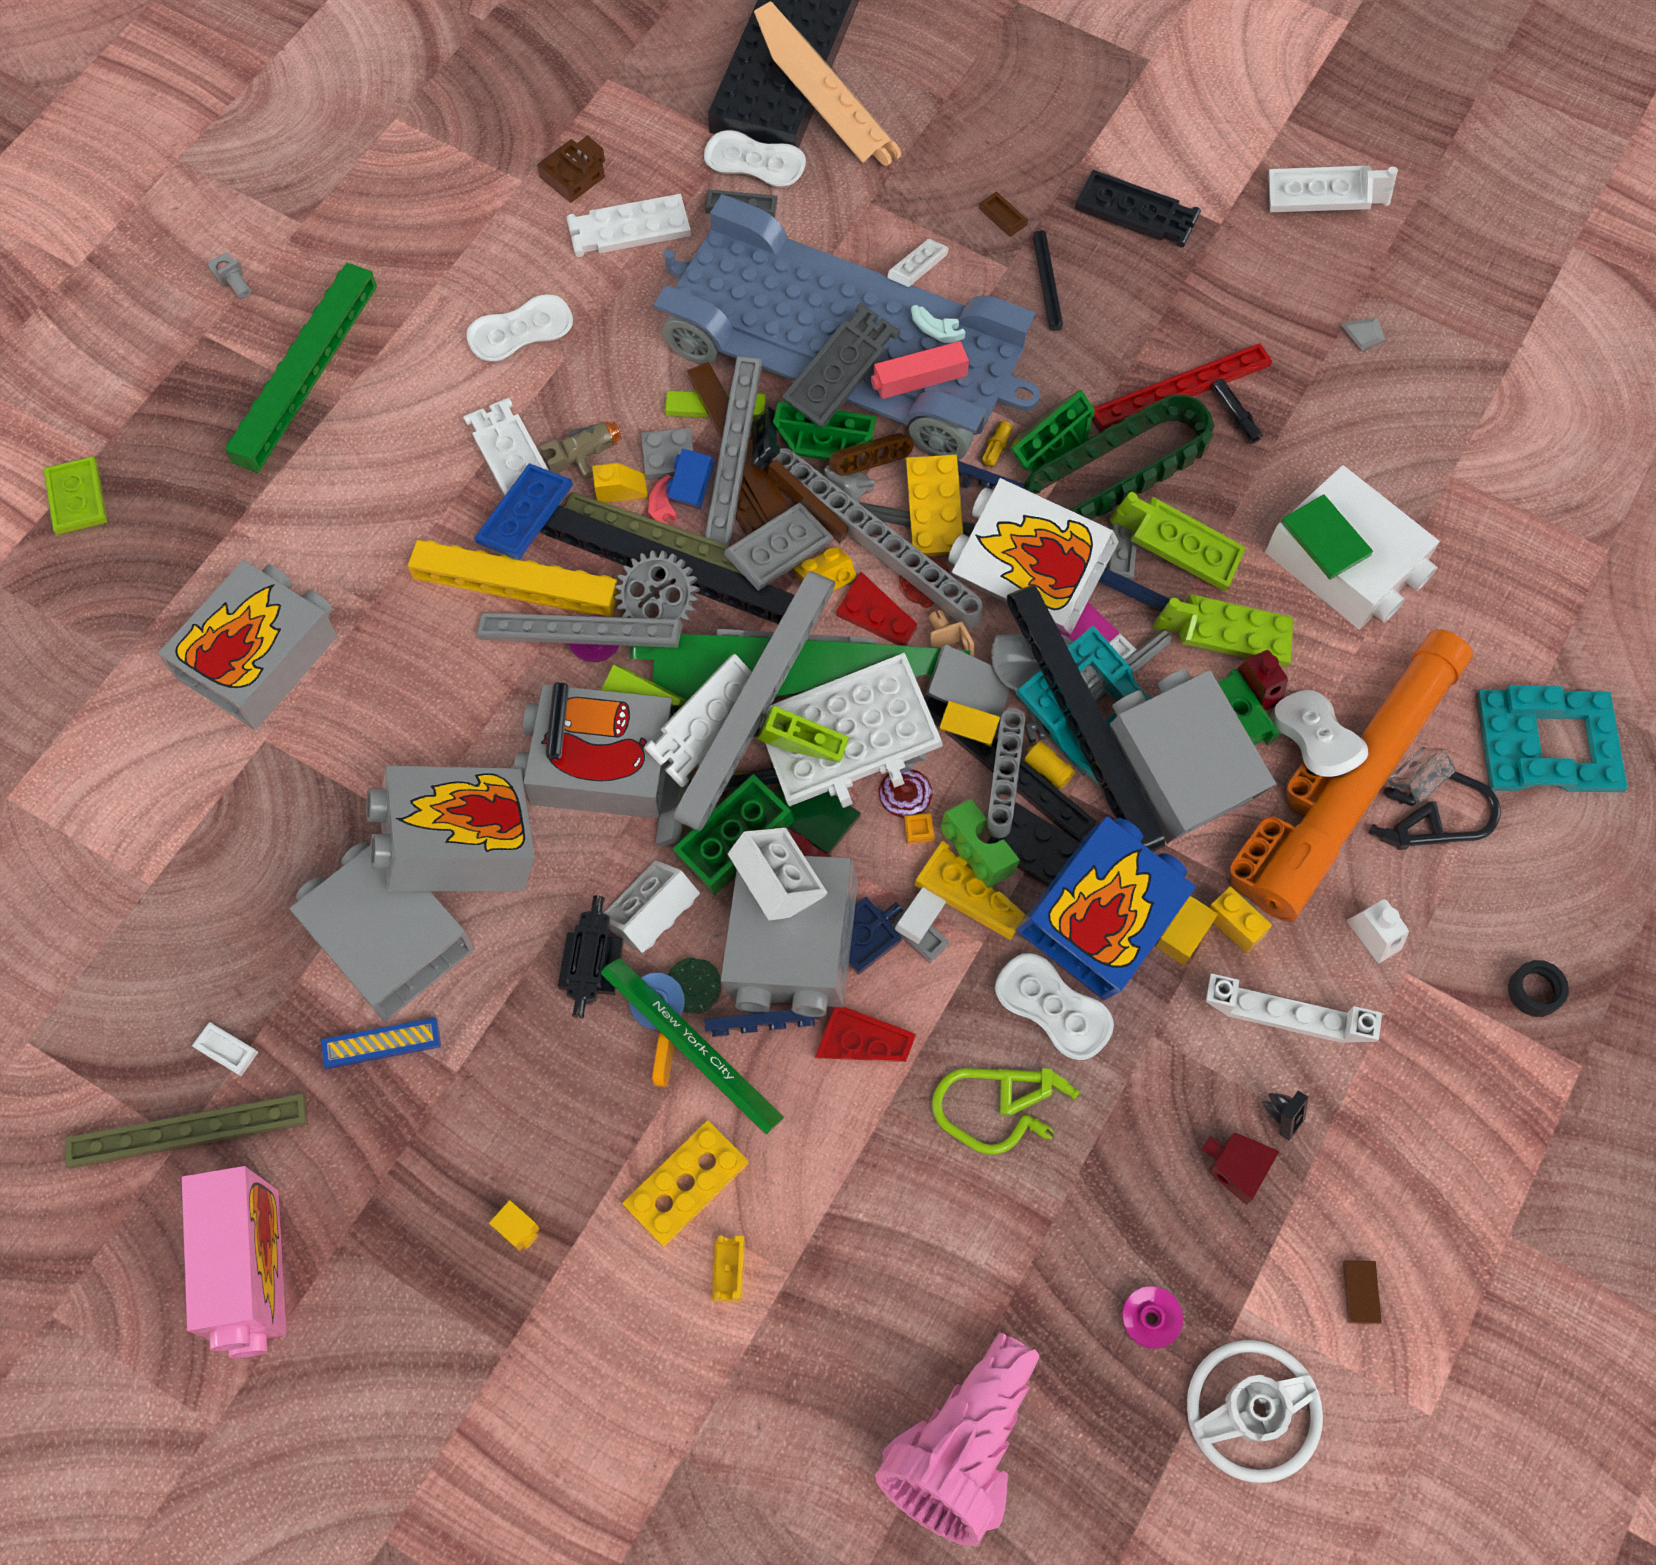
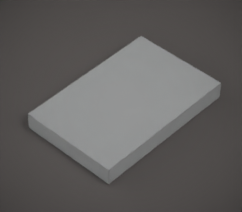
M945 644L941 647L925 694L946 704L952 701L1001 718L1011 688L1007 687L999 679L992 665Z

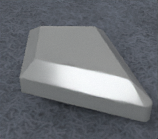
M1378 318L1341 324L1363 352L1386 341Z

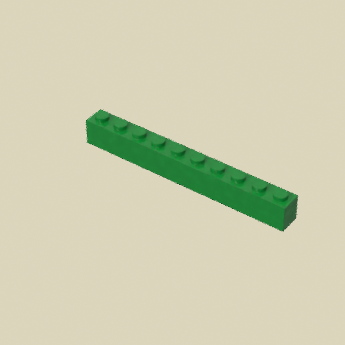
M346 262L342 270L337 273L335 281L325 291L324 298L314 308L312 316L307 324L301 328L296 341L290 345L283 361L278 363L275 373L265 383L264 390L258 399L253 402L247 416L241 420L238 430L228 440L225 451L232 464L259 473L376 290L377 284L372 271Z

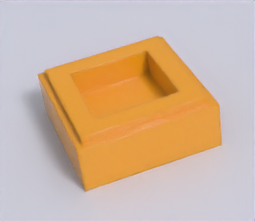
M931 813L904 816L907 844L934 842L935 836Z

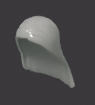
M1022 634L996 636L992 644L993 649L991 650L994 671L1007 687L1017 691L1036 675L1040 668ZM1062 635L1067 647L1074 642L1072 639Z

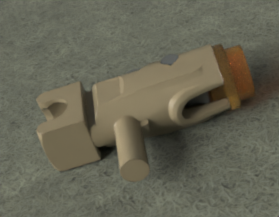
M606 421L590 425L589 427L571 430L569 438L557 442L555 439L541 445L540 450L544 460H548L551 472L558 474L569 469V464L576 462L583 477L588 479L593 476L586 461L588 456L600 454L608 448L617 445V442L622 440V436L615 421L610 423Z

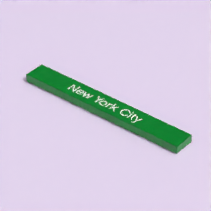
M621 958L610 963L602 970L601 974L766 1135L783 1120L784 1116Z

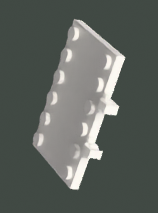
M905 653L773 704L848 736L849 739L840 763L781 750L765 743L789 806L829 791L831 796L838 795L843 808L853 804L847 789L853 786V781L881 771V774L888 772L894 788L905 784L900 769L905 768L904 761L943 746Z

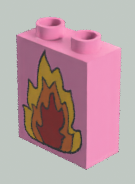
M246 1166L183 1176L182 1203L187 1331L210 1341V1351H228L229 1358H247L265 1354L268 1352V1338L287 1335L278 1190Z

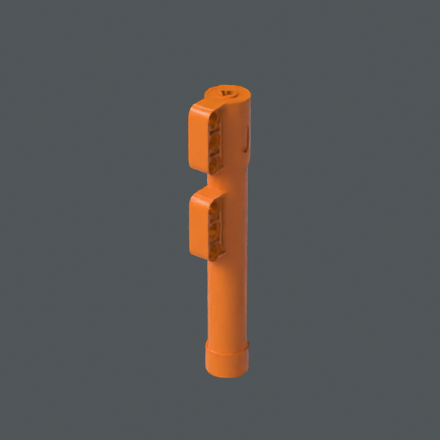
M1433 630L1428 633L1414 653L1412 663L1360 736L1368 747V756L1361 765L1347 773L1325 777L1310 775L1309 773L1313 772L1306 767L1304 761L1288 783L1287 804L1292 810L1305 817L1296 826H1292L1276 817H1267L1260 822L1230 866V885L1235 891L1252 899L1269 915L1282 921H1295L1338 858L1339 850L1450 686L1456 684L1473 659V651L1465 640L1446 630ZM1267 833H1275L1277 835L1269 836ZM1253 853H1260V854H1262V856H1257V857H1256V856H1253L1252 854H1253ZM1240 873H1244V874H1247L1248 876H1247V877H1239V876H1237V875L1240 874Z

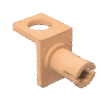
M937 610L939 618L935 611L932 612L928 619L935 631L929 634L930 648H941L945 644L951 645L960 641L963 648L969 650L970 656L974 657V642L963 622L950 625L942 610Z

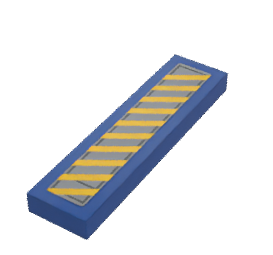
M436 1017L321 1039L325 1069L441 1047L439 1025Z

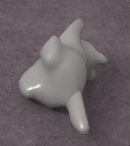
M829 464L823 469V476L859 504L861 496L872 492L874 489L875 480L869 479L863 472L840 476L831 471Z

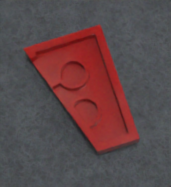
M860 572L836 611V616L900 646H907L917 630V623L862 572Z
M834 1007L815 1058L906 1062L916 1034L846 1007Z

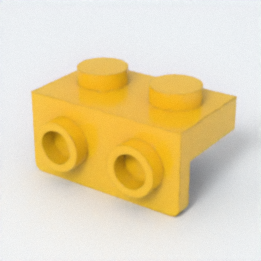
M838 546L827 549L823 554L813 559H807L793 568L796 577L801 582H803L809 571L835 581L833 591L855 581L857 578L852 559Z

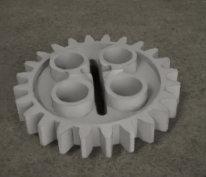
M651 551L650 558L641 553L640 562L632 558L633 567L624 566L627 575H618L623 584L615 585V588L621 590V594L616 595L615 599L623 602L617 606V609L626 610L622 618L691 620L687 613L688 611L696 612V609L691 604L692 602H699L700 599L694 597L693 593L700 591V588L692 586L698 579L695 576H688L693 569L690 567L683 569L686 563L684 560L681 559L676 563L677 556L671 554L667 559V553L661 551L658 558L656 552ZM664 569L666 573L665 578L657 582L655 579L656 572ZM673 579H676L673 585H669ZM643 584L645 587L644 594L636 597L634 594L635 588ZM656 588L661 590L659 592V595L661 596L659 599L654 597V590ZM674 590H679L680 599L672 603L670 601V594ZM647 601L642 608H639L640 603ZM658 605V616L651 618L649 615L650 608Z

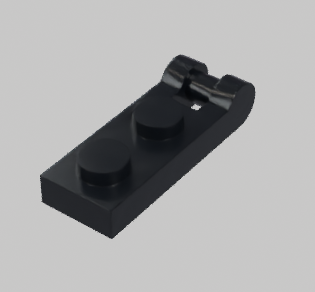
M769 406L753 421V462L759 469H764L769 464L771 458H775L780 454V449L776 445V428L773 425L776 411Z

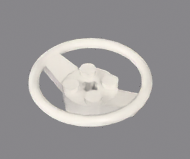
M1257 1340L1234 1341L1215 1349L1204 1358L1190 1381L1187 1394V1416L1191 1432L1204 1455L1226 1474L1253 1483L1279 1481L1300 1470L1316 1450L1323 1426V1410L1320 1395L1305 1367L1285 1350L1273 1344ZM1240 1353L1264 1354L1283 1363L1296 1376V1378L1277 1382L1271 1378L1264 1377V1375L1247 1377L1233 1386L1226 1395V1403L1200 1419L1199 1399L1203 1383L1210 1371L1218 1363L1230 1356ZM1255 1400L1258 1404L1265 1405L1266 1411L1262 1412L1264 1417L1255 1414L1253 1410ZM1309 1403L1310 1427L1307 1438L1298 1453L1278 1467L1264 1470L1245 1468L1226 1459L1212 1445V1443L1240 1436L1246 1441L1254 1442L1277 1439L1288 1430L1292 1414Z

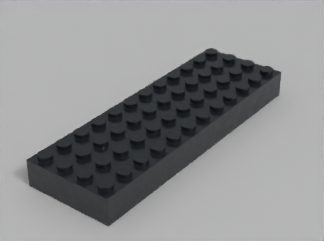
M757 0L708 111L709 133L716 134L721 131L733 130L741 132L760 143L790 144L799 148L815 107L772 59L754 11L771 1L810 43L829 67L832 68L859 0Z

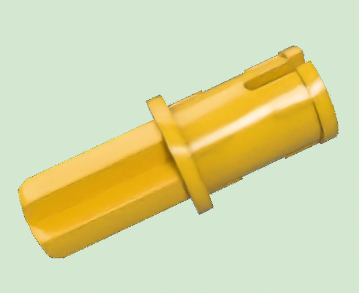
M1000 421L993 437L988 439V447L982 457V462L985 463V466H995L1001 452L1006 450V442L1013 431V426L1009 422Z

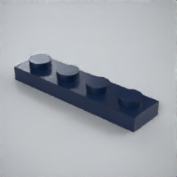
M792 1010L704 1019L705 1031L712 1032V1037L729 1035V1030L740 1029L741 1034L758 1032V1027L769 1026L770 1031L787 1029L786 1023L797 1022L798 1027L814 1026V1020H820V1017H808L796 1014Z

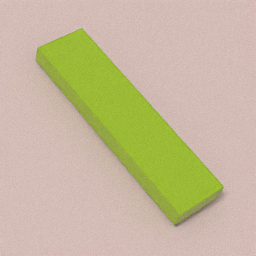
M667 391L666 416L710 418L696 392ZM757 394L753 419H756L765 410V394Z

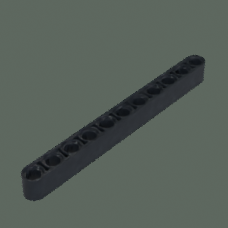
M558 505L541 529V532L548 537L630 568L633 567L632 558L638 562L641 561V553L650 558V552L655 551L659 558L661 551H665L667 559L671 554L677 556L676 563L681 559L686 562L683 569L686 567L693 569L688 576H695L698 579L692 584V586L700 588V591L695 593L778 625L795 596L771 585H766L758 591L742 574ZM658 570L655 578L663 580L666 575L665 570ZM673 579L670 583L674 584L676 579Z
M1032 584L1008 594V607L1115 818H1122L1134 824L1143 835L1141 843L1152 852L1165 846L1164 835L1039 590Z

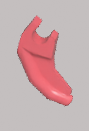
M666 475L655 483L649 493L648 500L649 517L667 525L669 523L665 522V519H671L674 522L677 520L676 513L669 504L668 493H666L668 481L673 479L671 475Z

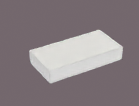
M922 887L896 925L895 930L919 944L943 909L946 901Z
M211 1022L207 1024L192 1045L193 1048L240 1077L258 1054V1051Z

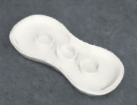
M733 130L716 133L708 141L704 151V160L714 171L727 175L745 174L754 176L776 188H786L793 185L802 175L806 164L804 153L793 145L760 143L741 132Z
M551 294L539 295L512 312L486 315L476 319L467 329V341L473 353L480 359L488 362H499L507 359L518 349L536 342L555 341L562 338L571 329L573 316L566 302L559 296Z
M1313 690L1299 691L1285 697L1272 709L1270 714L1271 720L1279 732L1290 737L1298 744L1302 752L1304 764L1311 772L1325 777L1337 776L1355 769L1366 760L1368 756L1367 744L1354 732L1339 724L1331 702L1322 694Z
M1032 953L1016 956L1007 963L996 980L995 990L1001 1004L1009 1011L1029 1018L1039 1024L1049 1035L1055 1047L1067 1057L1077 1060L1093 1057L1103 1049L1113 1033V1018L1105 1005L1068 987L1054 966L1042 956Z

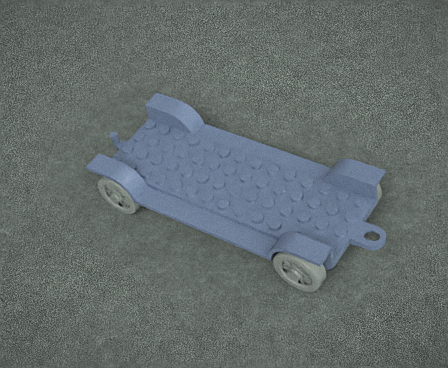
M721 194L710 212L711 230L693 259L688 262L675 261L673 250L668 249L663 253L667 273L673 275L679 282L675 288L665 285L653 304V308L670 314L662 328L664 339L673 351L691 362L697 364L713 363L720 352L737 358V356L762 359V369L795 381L845 320L850 322L857 314L855 309L860 302L879 315L875 322L876 324L883 318L901 331L896 339L891 337L883 347L885 353L877 363L951 344L940 342L923 333L912 319L911 313L912 306L918 305L919 307H924L936 319H958L959 327L954 330H965V338L959 341H961L969 359L967 376L881 399L878 390L875 391L871 383V376L874 375L873 367L847 398L846 402L908 425L910 420H913L909 427V433L914 443L922 451L930 456L957 455V460L962 459L966 455L973 441V435L982 434L997 403L1021 411H1028L1035 408L1039 402L1040 392L1036 385L1012 376L1024 352L1027 332L1036 316V312L992 296H976L970 299L966 305H962L912 285L907 287L887 278L888 276L788 239L783 227L769 213ZM1020 388L1025 389L1033 394V398L1030 400L1019 399L1016 397L1015 391Z

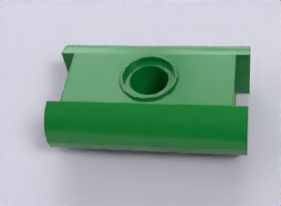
M1231 670L1227 678L1218 682L1233 710L1241 714L1236 713L1252 743L1256 745L1264 741L1266 745H1269L1279 738L1281 733L1239 670Z

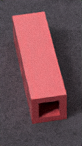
M961 341L874 364V375L871 376V383L875 391L878 390L881 399L965 377L968 374L969 359Z

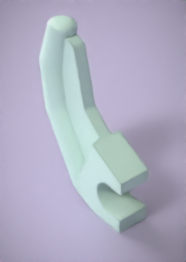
M912 306V319L923 333L943 343H952L965 338L964 329L954 330L959 327L958 319H936L924 307Z

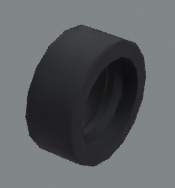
M1533 960L1523 964L1511 976L1508 991L1513 1004L1522 1013L1532 1017H1544L1554 1013L1566 1002L1569 986L1564 973L1557 966L1544 960ZM1535 973L1541 975L1550 982L1554 997L1549 1003L1540 1004L1533 1001L1526 994L1523 988V979L1528 974Z

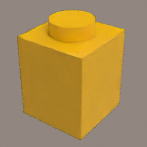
M510 1200L489 1222L492 1228L519 1252L523 1247L527 1249L535 1242L538 1237L536 1232L540 1229L530 1217Z

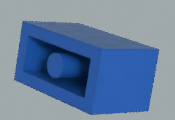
M682 448L681 454H677L674 461V477L667 484L666 493H668V498L672 502L701 510L714 468V459L709 455Z

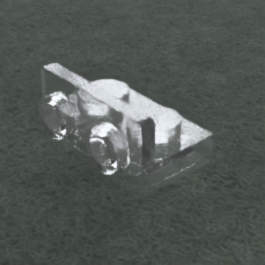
M1421 747L1387 781L1391 787L1396 789L1410 790L1417 802H1423L1456 769L1445 749Z

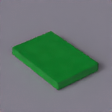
M1325 494L1283 517L1281 521L1283 526L1329 580L1367 559L1373 553L1370 546Z

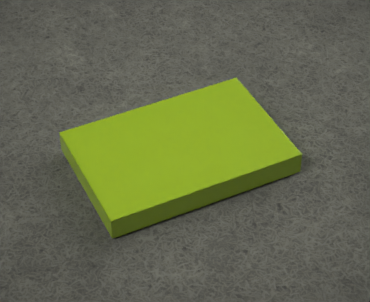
M94 456L43 468L52 526L56 535L108 523L98 463Z

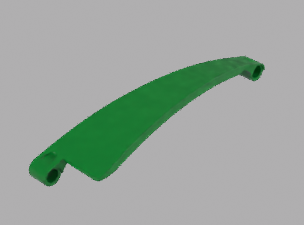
M681 634L678 648L631 646L630 659L654 660L652 682L689 700L733 654H736L752 672L771 638ZM806 640L776 697L806 692L902 653H905L915 677L932 675L941 648ZM960 650V651H962V652H964V653L970 655V651H969V650ZM673 706L674 712H677L682 706Z

